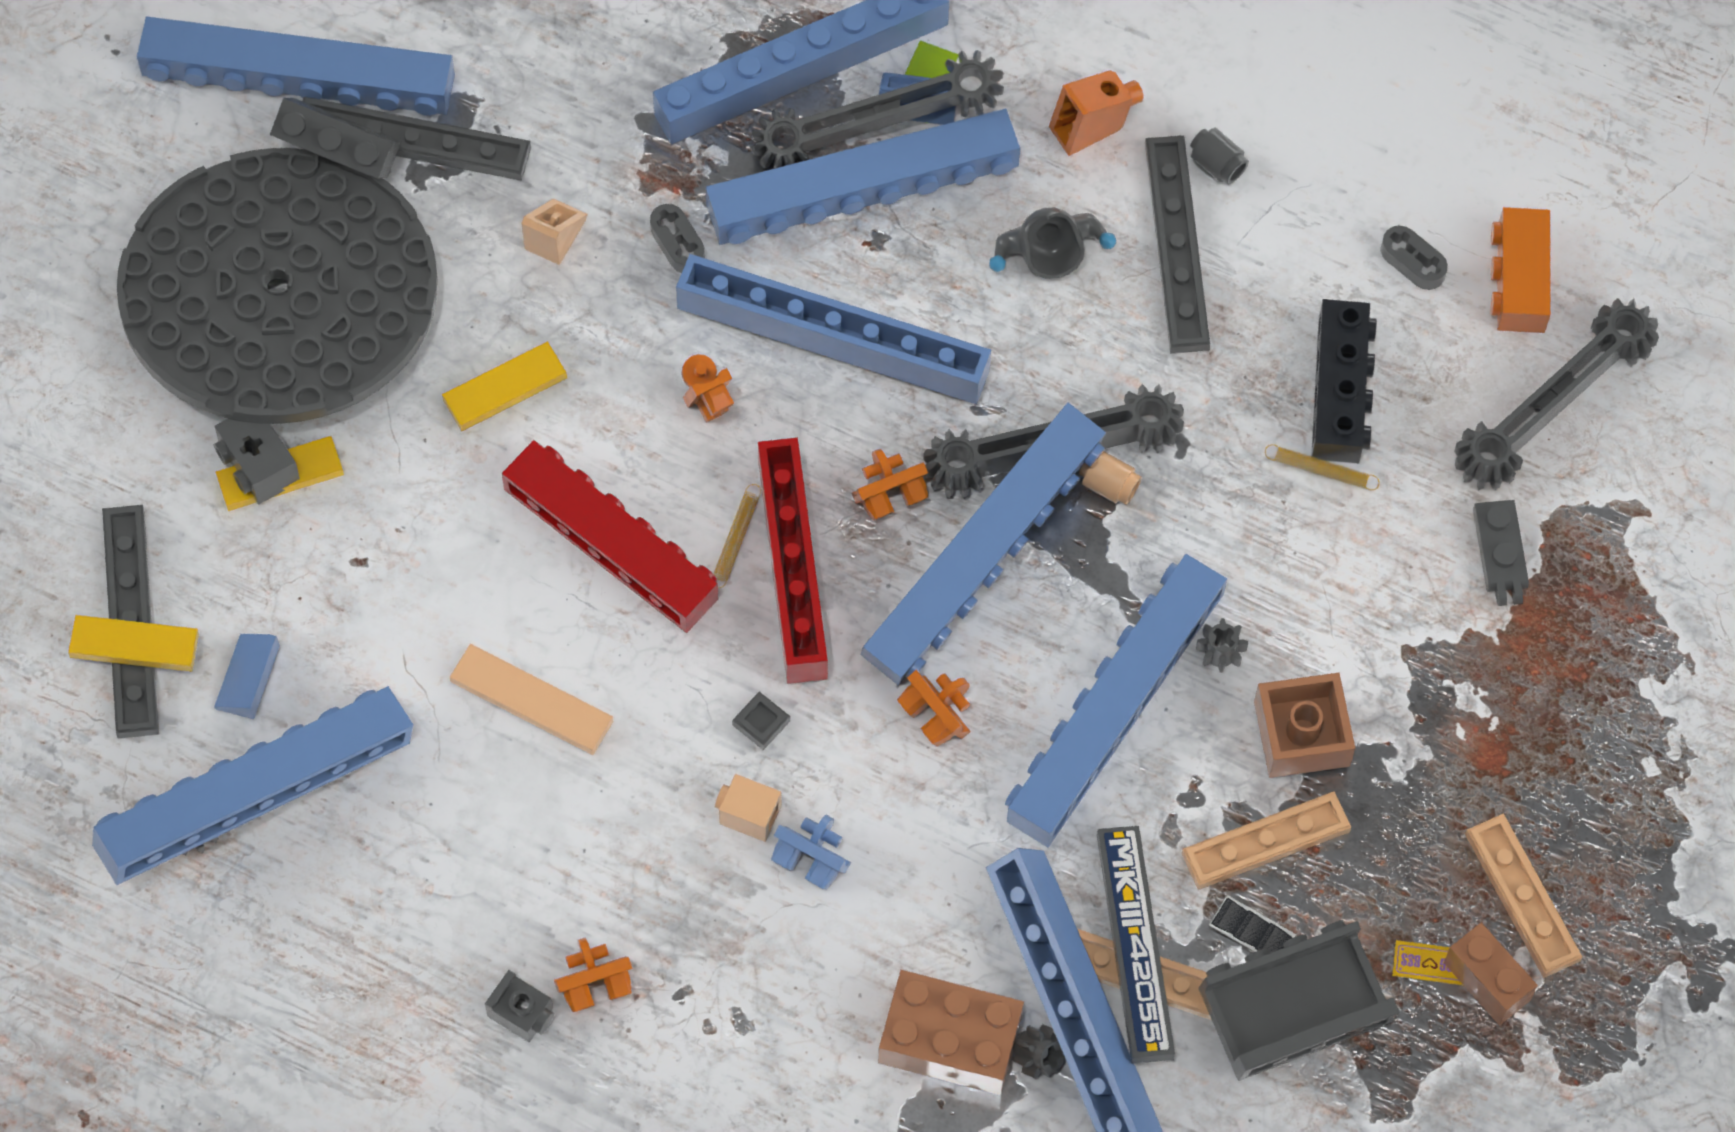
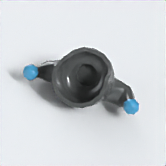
M1055 207L1042 208L1030 214L1021 227L1009 230L997 237L995 255L990 259L989 267L995 272H1000L1005 269V259L1008 255L1021 254L1029 270L1036 276L1045 279L1060 278L1069 275L1077 269L1084 259L1085 248L1083 239H1098L1102 248L1112 249L1116 245V238L1114 234L1107 233L1101 222L1091 213L1071 216L1066 211Z

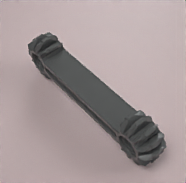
M976 50L973 53L972 60H967L966 53L961 51L958 53L959 64L951 59L946 60L945 67L950 72L948 74L794 121V109L788 108L786 116L781 118L779 110L774 108L772 110L773 121L770 122L767 118L760 117L758 121L763 130L757 129L752 131V139L758 142L752 146V151L754 155H763L760 160V165L763 168L770 166L774 162L775 169L784 165L794 164L797 161L810 160L805 153L807 151L956 105H961V116L967 117L969 108L974 107L977 116L983 115L982 104L984 103L994 109L997 106V101L993 95H1003L1004 86L997 83L1003 79V72L998 69L992 70L995 66V59L993 57L987 58L981 63V51ZM967 77H976L982 82L981 86L974 91H967L960 84ZM948 91V92H945V93H942V94H938V95H935V96H932V97H929V98H926V99H922V100H919V101H916V102H913V103H909V104L900 106L901 104H905V103H908V102H911V101H914V100H918V99H921V98H924V97H927V96H931V95H934V94H937V93H940V92ZM855 119L854 121H851V122H848V123H845V124H841V125H838V126H835V127H832V128H828V129H825V130H822V131H819V132H815V133L806 135V134H808V133H811V132H814V131H817V130H820V129H824V128H827V127H830V126H833V125H837V124H840V123H843V122H846V121H850V120ZM782 134H789L795 138L793 145L786 149L776 147L774 141Z
M1619 298L1613 301L1611 307L1603 305L1599 309L1598 317L1594 318L1591 324V331L1597 336L1494 429H1488L1482 421L1477 424L1475 431L1467 428L1462 434V440L1456 443L1454 450L1458 456L1455 460L1456 469L1465 470L1463 474L1464 482L1472 479L1478 480L1477 487L1479 490L1484 488L1486 482H1489L1495 491L1500 488L1502 481L1510 484L1515 478V471L1520 470L1523 463L1522 457L1516 454L1517 451L1616 361L1626 359L1632 367L1637 363L1638 358L1646 360L1659 339L1656 332L1658 319L1648 317L1650 313L1649 306L1639 310L1636 308L1635 298L1629 301L1628 306H1624ZM1617 329H1626L1630 331L1632 335H1622L1617 331ZM1600 352H1605L1576 379L1574 378ZM1537 409L1541 410L1518 432H1516L1513 436L1509 437V435L1517 427H1519L1527 418H1529ZM1491 452L1497 459H1485L1480 453Z
M1143 384L1138 388V395L1128 391L1124 397L1125 405L1084 414L1106 432L1100 443L1105 449L1137 441L1139 442L1141 453L1147 449V445H1152L1154 450L1159 453L1162 450L1163 442L1171 446L1176 442V433L1182 432L1184 421L1181 419L1184 412L1182 404H1174L1176 399L1174 391L1163 396L1161 394L1162 388L1159 384L1154 388L1153 392H1148ZM1148 414L1154 415L1159 421L1150 423L1141 417ZM1051 422L971 441L968 440L969 433L966 429L962 431L960 437H955L954 433L948 429L945 432V440L934 436L931 440L932 449L924 451L923 460L927 463L925 466L928 471L925 478H932L931 487L933 490L946 487L945 495L948 498L953 495L954 490H959L960 494L966 498L969 494V487L980 491L983 487L982 477L1011 471ZM958 459L965 462L966 465L961 468H954L948 462Z

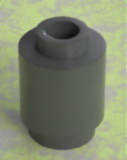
M1216 127L1209 131L1206 129L1201 130L1190 144V147L1193 149L1191 158L1218 181L1224 180L1227 184H1232L1242 175L1249 164V160L1244 157V151Z

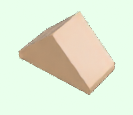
M554 198L523 217L522 231L525 250L560 265L585 223L588 214Z

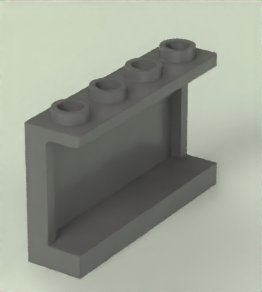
M1344 920L1336 921L1323 927L1321 935L1307 939L1306 934H1302L1284 942V948L1269 953L1267 948L1261 949L1244 958L1245 963L1231 968L1229 963H1224L1206 972L1207 977L1198 989L1238 1081L1391 1024L1400 1012L1393 997L1385 999L1358 938V933L1361 930L1358 921L1347 925Z

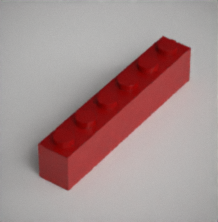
M798 437L759 441L758 465L787 684L827 680L828 659Z
M533 440L501 473L503 487L507 493L685 633H688L719 599L717 578L708 568L703 565L696 567L686 559L685 552L672 541L666 543L655 535L656 532L650 523L641 517L635 519L625 511L624 505L617 497L611 493L604 495L596 489L593 480L580 469L573 471L564 464L563 457L551 446L547 445L544 448Z

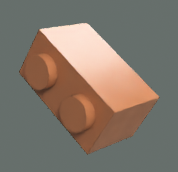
M1482 922L1449 948L1444 960L1447 968L1499 1026L1531 1001L1538 986Z

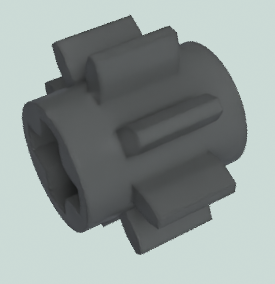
M1221 618L1220 623L1213 628L1208 624L1204 625L1202 633L1205 638L1198 639L1196 644V650L1205 651L1204 666L1212 664L1218 667L1220 673H1223L1225 667L1231 663L1237 667L1241 665L1242 657L1238 652H1246L1248 647L1247 640L1239 639L1241 625L1233 627L1226 624L1224 618Z
M1042 1024L1039 1029H1036L1029 1025L1027 1030L1020 1033L1015 1040L1013 1048L1015 1057L1013 1062L1022 1065L1021 1072L1036 1079L1040 1073L1050 1078L1052 1073L1057 1071L1064 1062L1065 1056L1053 1028Z

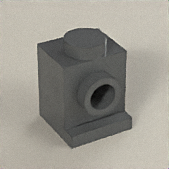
M510 970L506 972L485 1003L487 1017L529 1043L536 1033L541 1035L546 1031L554 1017L552 999L516 977V974ZM520 999L529 1003V1006L524 1010L515 1008Z

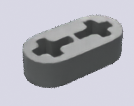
M663 204L653 210L650 215L652 236L671 266L677 272L682 273L688 259L686 256L680 255V244H683L689 253L694 251V255L705 258L702 240L678 206ZM666 218L669 222H674L675 234H672L666 225L661 226L662 219Z
M1393 226L1385 232L1380 251L1382 257L1391 266L1421 289L1432 290L1442 285L1446 277L1448 264L1446 258L1438 250L1406 226ZM1401 241L1406 242L1405 249L1401 247L1397 250L1392 249L1393 242L1396 244ZM1431 265L1436 267L1435 273L1429 272L1426 275L1422 273L1423 266L1426 268Z

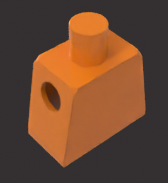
M1111 70L1067 83L1062 86L1049 128L1067 155H1073L1123 128L1130 107L1142 102L1144 99L1142 88L1135 80L1123 84L1118 75Z

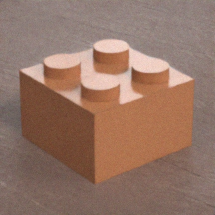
M1340 672L1258 684L1254 705L1269 778L1350 767L1356 748Z

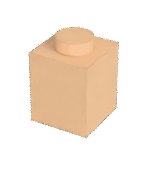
M735 774L730 786L724 784L716 799L715 808L719 809L720 824L766 842L782 806L781 791Z

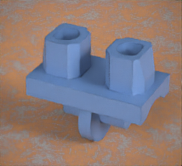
M827 814L819 823L807 817L802 822L800 828L812 834L811 839L782 825L778 826L774 834L779 840L771 860L793 871L803 852L815 858L805 879L822 889H827L839 872L846 873L851 864L850 861L822 846L824 842H827L837 848L842 840V836L831 831L834 818Z

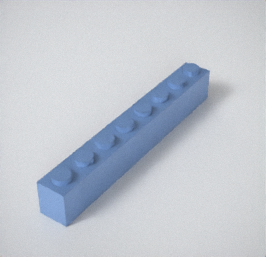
M862 1L653 91L654 115L672 145L948 26L949 1Z
M148 16L145 18L137 53L141 75L155 81L179 80L194 86L218 85L232 91H242L244 89L257 90L271 96L282 94L296 95L302 98L335 100L351 106L358 104L374 105L388 111L396 109L413 110L428 116L436 113L447 115L455 77L452 55Z
M1005 108L706 186V205L719 245L726 243L740 244L752 236L764 233L778 234L794 225L802 223L816 224L832 215L840 213L854 214L867 206L878 203L884 205L892 204L900 200L901 197L916 193L921 195L930 194L939 187L954 183L957 185L968 184L977 177L992 173L994 175L1006 174L1013 168L1019 167L1020 146Z
M689 254L676 286L677 309L973 404L978 403L990 371L991 349L696 255Z
M1068 402L866 642L860 655L897 685L915 670L920 672L927 663L922 659L923 655L931 646L938 650L952 633L948 625L957 615L964 619L976 605L978 600L973 595L982 585L988 589L992 586L1004 570L999 564L1008 554L1013 558L1017 556L1029 541V538L1024 534L1033 524L1041 527L1055 509L1050 505L1059 493L1066 497L1077 484L1080 478L1075 473L1084 463L1091 467L1102 454L1105 447L1100 443L1106 432Z
M1188 554L1184 555L1178 565L1173 562L1169 565L1161 578L1160 583L1163 587L1156 596L1149 594L1138 613L1142 616L1135 627L1128 625L1124 629L1116 644L1120 647L1112 659L1108 656L1104 658L1094 676L1098 679L1091 690L1084 688L1080 692L1072 707L1075 710L1073 716L1068 722L1065 720L1059 722L1050 738V741L1053 742L1052 746L1046 754L1040 751L1036 755L1028 769V773L1031 776L1024 786L1017 784L1006 799L1005 805L1008 806L1007 823L1047 848L1054 841L1224 595L1227 578Z
M389 686L377 692L375 690L366 691L358 696L354 703L341 709L339 707L328 709L320 715L318 720L308 725H295L285 731L282 737L268 744L267 742H260L253 745L243 756L232 761L229 759L219 761L207 773L199 777H186L178 781L171 790L159 796L148 795L135 804L134 808L121 814L114 812L104 816L93 827L92 846L117 886L410 744L413 723Z
M1025 848L1013 850L988 865L986 870L1096 1132H1163L1135 1064L1131 1063L1129 1050L1044 850Z

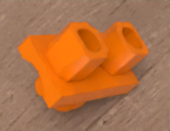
M697 354L689 357L682 366L681 375L683 381L690 387L683 396V399L688 408L697 404L707 423L729 411L728 408L733 406L734 402L726 388L732 377L727 368L721 370L716 376L717 369L712 359L706 355Z
M878 449L872 452L874 464L862 468L866 479L879 475L881 480L863 486L851 493L855 503L862 502L866 512L874 521L894 512L886 493L887 491L899 487L907 507L929 498L923 476L928 474L924 462L893 474L892 469L903 465L901 455L898 453L887 458L882 449Z
M917 670L907 677L911 685L904 690L897 701L913 718L926 707L930 706L936 715L920 729L933 745L938 747L953 736L963 739L971 732L950 706L954 703L960 712L965 711L970 706V703L963 696L970 687L965 678H959L952 682L945 673L940 675L936 682L943 690L939 693L927 676H922Z
M585 937L577 940L580 952L565 958L569 969L582 964L585 965L586 969L554 980L557 992H563L571 1011L576 1012L594 1006L588 983L600 979L604 981L609 1000L631 994L628 970L632 969L629 957L625 956L595 966L594 960L609 956L606 944L590 948Z

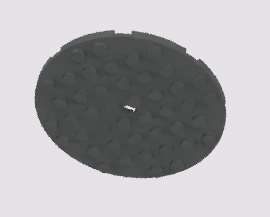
M269 148L230 155L229 161L216 164L207 169L203 165L181 177L166 188L139 217L134 225L135 231L127 247L123 248L118 267L117 299L123 329L132 350L149 374L169 392L200 410L232 420L259 424L293 423L324 417L351 407L379 391L399 374L419 349L430 327L437 300V269L431 239L417 218V212L407 199L383 178H374L308 150L298 148ZM282 278L288 282L287 289H268L267 286L273 279Z

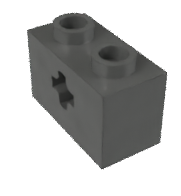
M226 419L214 426L218 442L213 445L220 460L224 465L231 463L232 466H235L237 471L233 473V477L239 489L244 495L251 492L258 505L285 491L284 487L300 479L295 460L271 424Z

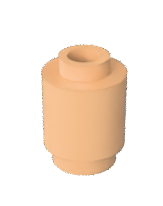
M1104 451L1091 467L1084 463L1079 472V475L1084 477L1083 486L1115 504L1120 501L1127 505L1133 498L1142 480V476L1135 473L1134 467Z

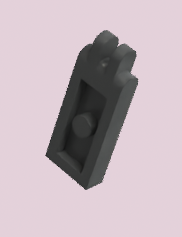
M1515 500L1475 503L1473 515L1487 592L1495 591L1498 606L1507 605L1506 590H1511L1514 605L1523 604L1522 589L1529 587V580Z

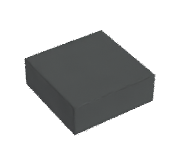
M759 691L732 720V726L764 750L790 722V715Z

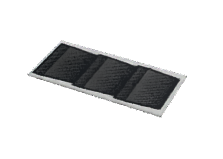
M1228 895L1209 924L1212 928L1254 952L1265 948L1268 949L1269 953L1284 948V942L1296 936L1295 933Z

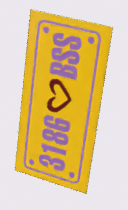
M1396 940L1392 976L1463 985L1444 964L1450 947Z

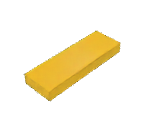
M547 341L443 393L442 398L462 432L567 379V372Z
M332 436L287 449L296 462L300 479L284 487L285 491L276 496L344 475ZM235 466L215 471L228 511L257 503L251 492L244 495L239 489L233 477V473L237 471Z
M75 615L68 653L69 657L74 659L192 672L199 632L197 628Z

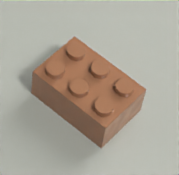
M900 970L879 1045L878 1063L1001 1095L1022 1019L1024 1001Z

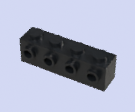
M1322 300L1318 319L1311 456L1319 460L1321 459V461L1359 464L1362 450L1370 449L1371 426L1364 425L1365 413L1371 414L1373 390L1366 389L1367 377L1373 378L1375 354L1368 353V342L1375 341L1377 319L1370 318V303Z

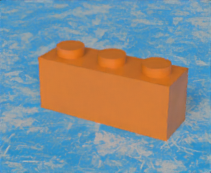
M1503 207L1499 222L1493 221L1491 228V245H1498L1497 257L1493 256L1491 262V280H1497V292H1492L1491 315L1497 316V331L1545 333L1551 316L1550 210Z

